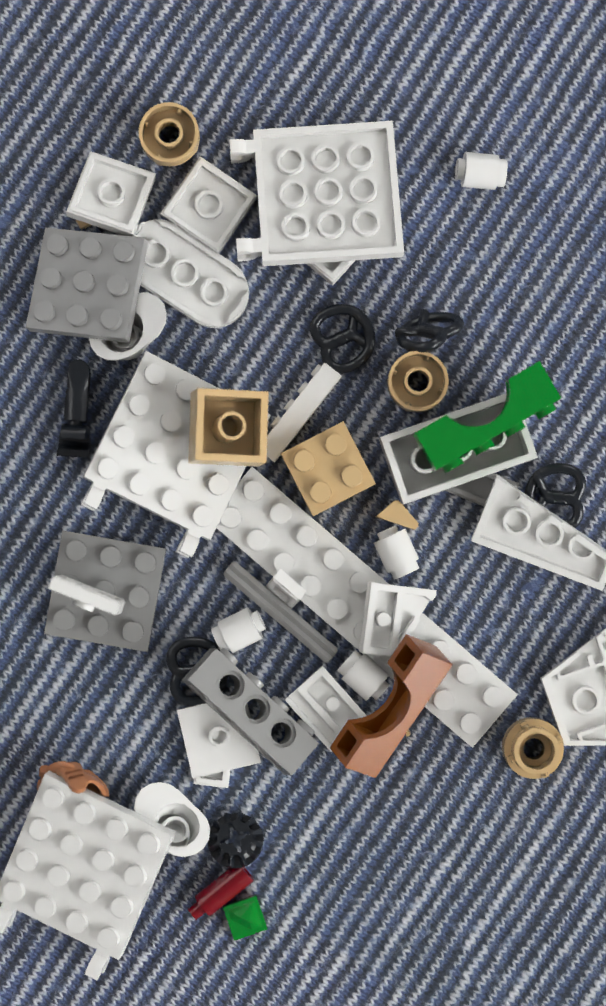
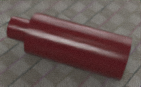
M246 867L229 868L195 895L197 902L189 907L188 911L196 920L205 913L209 916L213 915L254 882L252 875Z

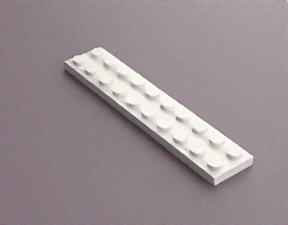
M251 467L238 482L217 529L273 577L282 569L307 592L301 598V601L359 650L368 582L389 583L254 467ZM422 613L419 617L421 620L416 628L408 635L437 646L453 664L426 703L425 708L473 748L518 694ZM367 654L394 680L393 671L387 663L391 656Z

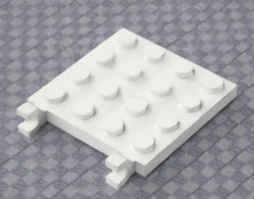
M393 121L253 130L254 139L229 140L231 164L246 162L251 158H255L261 238H236L238 262L250 261L261 256L263 266L404 257Z
M146 351L83 476L84 479L92 483L81 505L92 511L97 510L105 490H108L186 529L175 552L189 558L193 557L200 537L208 541L211 540L246 466L188 464L190 394L197 388H220Z
M48 771L42 779L0 880V902H2L0 907V933L3 934L7 926L10 927L18 910L95 948L96 952L89 962L85 975L98 980L101 973L105 972L110 957L119 960L123 956L176 832L91 790L86 789L83 793H74L62 777Z

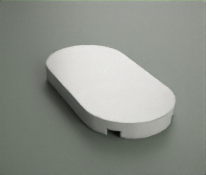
M156 219L138 224L134 237H143L148 241L141 287L158 296L159 299L204 327H225L235 322L244 313L249 300V286L243 272L237 265L216 253L172 222Z

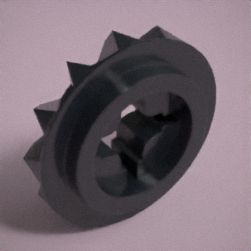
M241 811L232 814L225 813L223 817L213 822L208 840L210 854L219 864L225 867H245L254 862L260 855L264 843L263 832L254 817H249ZM231 827H233L238 835H246L245 838L241 839V852L239 853L233 843H225L226 840L230 839Z

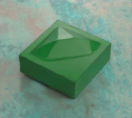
M256 894L223 906L234 941L268 929Z

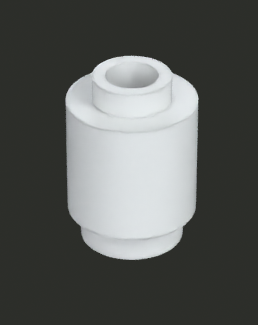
M465 152L463 159L457 158L455 179L461 180V187L495 190L496 187H504L508 169L507 159H499V155Z
M395 525L377 533L379 540L374 542V546L386 572H391L394 580L419 569L416 562L419 557L406 529L398 531Z
M247 607L218 621V626L212 628L211 631L220 650L224 648L234 653L263 639L262 631L266 630V626L259 612H251Z
M356 649L337 670L343 675L341 679L365 701L370 697L377 700L390 686L385 681L389 674L367 654L361 655Z

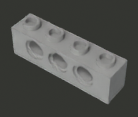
M217 648L209 649L182 681L281 773L292 776L319 744L312 737L315 733L314 730L301 719L297 722L287 714L289 707L278 697L273 696L270 698L261 690L264 686L263 683L250 672H247L245 675L235 666L238 660L224 648L220 651ZM225 675L230 676L234 681V690L229 695H224L219 687L220 680ZM251 699L256 700L260 706V712L254 719H250L245 712L246 704ZM277 723L282 724L285 729V736L279 743H276L271 736L272 727Z

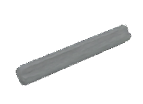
M233 562L224 571L225 578L321 660L327 663L335 656L338 651L336 646L275 596L240 564Z

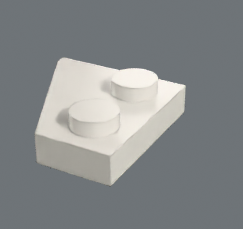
M368 582L359 652L392 656L404 636L414 631L421 620L419 618L429 601H433L437 590Z

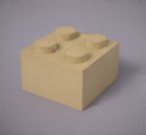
M197 388L190 394L188 464L254 467L266 464L268 392Z
M344 421L281 453L312 517L376 484Z

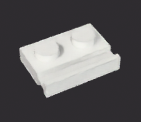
M323 665L285 698L289 706L314 730V734L331 753L333 751L330 749V746L348 719H358L367 716Z

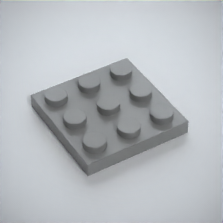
M45 227L25 328L30 332L129 343L148 241L143 237Z
M62 530L54 576H67L125 599L126 603L122 613L118 615H113L96 607L91 612L73 605V598L52 590L44 634L148 652L166 548Z

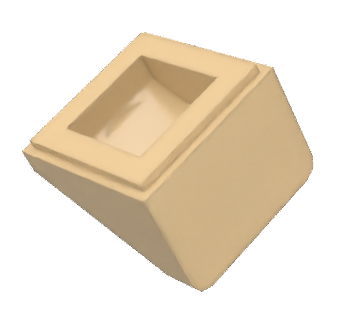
M394 500L375 516L376 518L412 530L419 527V523L399 500Z

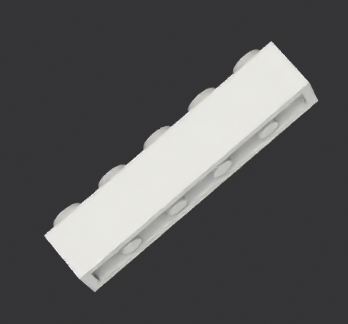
M324 363L322 366L318 364L311 373L313 378L310 382H304L297 392L300 395L295 401L291 398L284 407L286 410L285 414L282 417L277 416L270 425L273 429L267 435V457L274 463L342 378V375L328 364Z

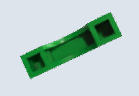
M540 361L505 381V404L501 413L492 422L483 426L471 427L459 424L445 415L413 434L434 472L442 468L446 474L464 463L461 459L462 455L473 450L477 456L494 446L492 438L504 432L508 438L525 428L523 420L535 414L539 420L556 410L554 402L561 399V396Z

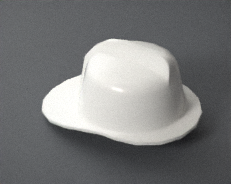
M148 292L139 293L130 342L89 338L92 350L105 360L119 361L137 358L145 351L148 344L161 334L166 324L167 313L164 303L156 295Z
M157 782L151 783L140 790L135 798L134 812L176 832L167 854L187 857L195 855L204 849L210 835L208 820L178 789L170 784Z

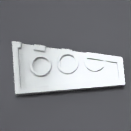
M496 475L471 541L603 591L606 584V549L499 475Z

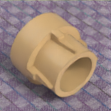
M165 102L153 106L144 114L139 125V140L145 154L157 165L177 166L188 161L198 151L200 132L194 115L186 107L177 103ZM168 126L179 130L178 138L171 143H166L160 139V132Z
M411 351L400 356L392 365L387 379L388 391L393 401L403 410L410 412H425L434 408L444 398L449 383L448 373L442 361L429 352ZM414 372L424 374L428 381L426 389L423 391L412 390L408 385L409 375Z
M527 717L516 721L507 729L502 741V753L506 763L518 775L529 779L547 778L557 769L562 761L564 753L563 738L558 730L547 721L536 717ZM532 738L539 739L542 744L540 754L535 757L526 756L523 750L525 742Z

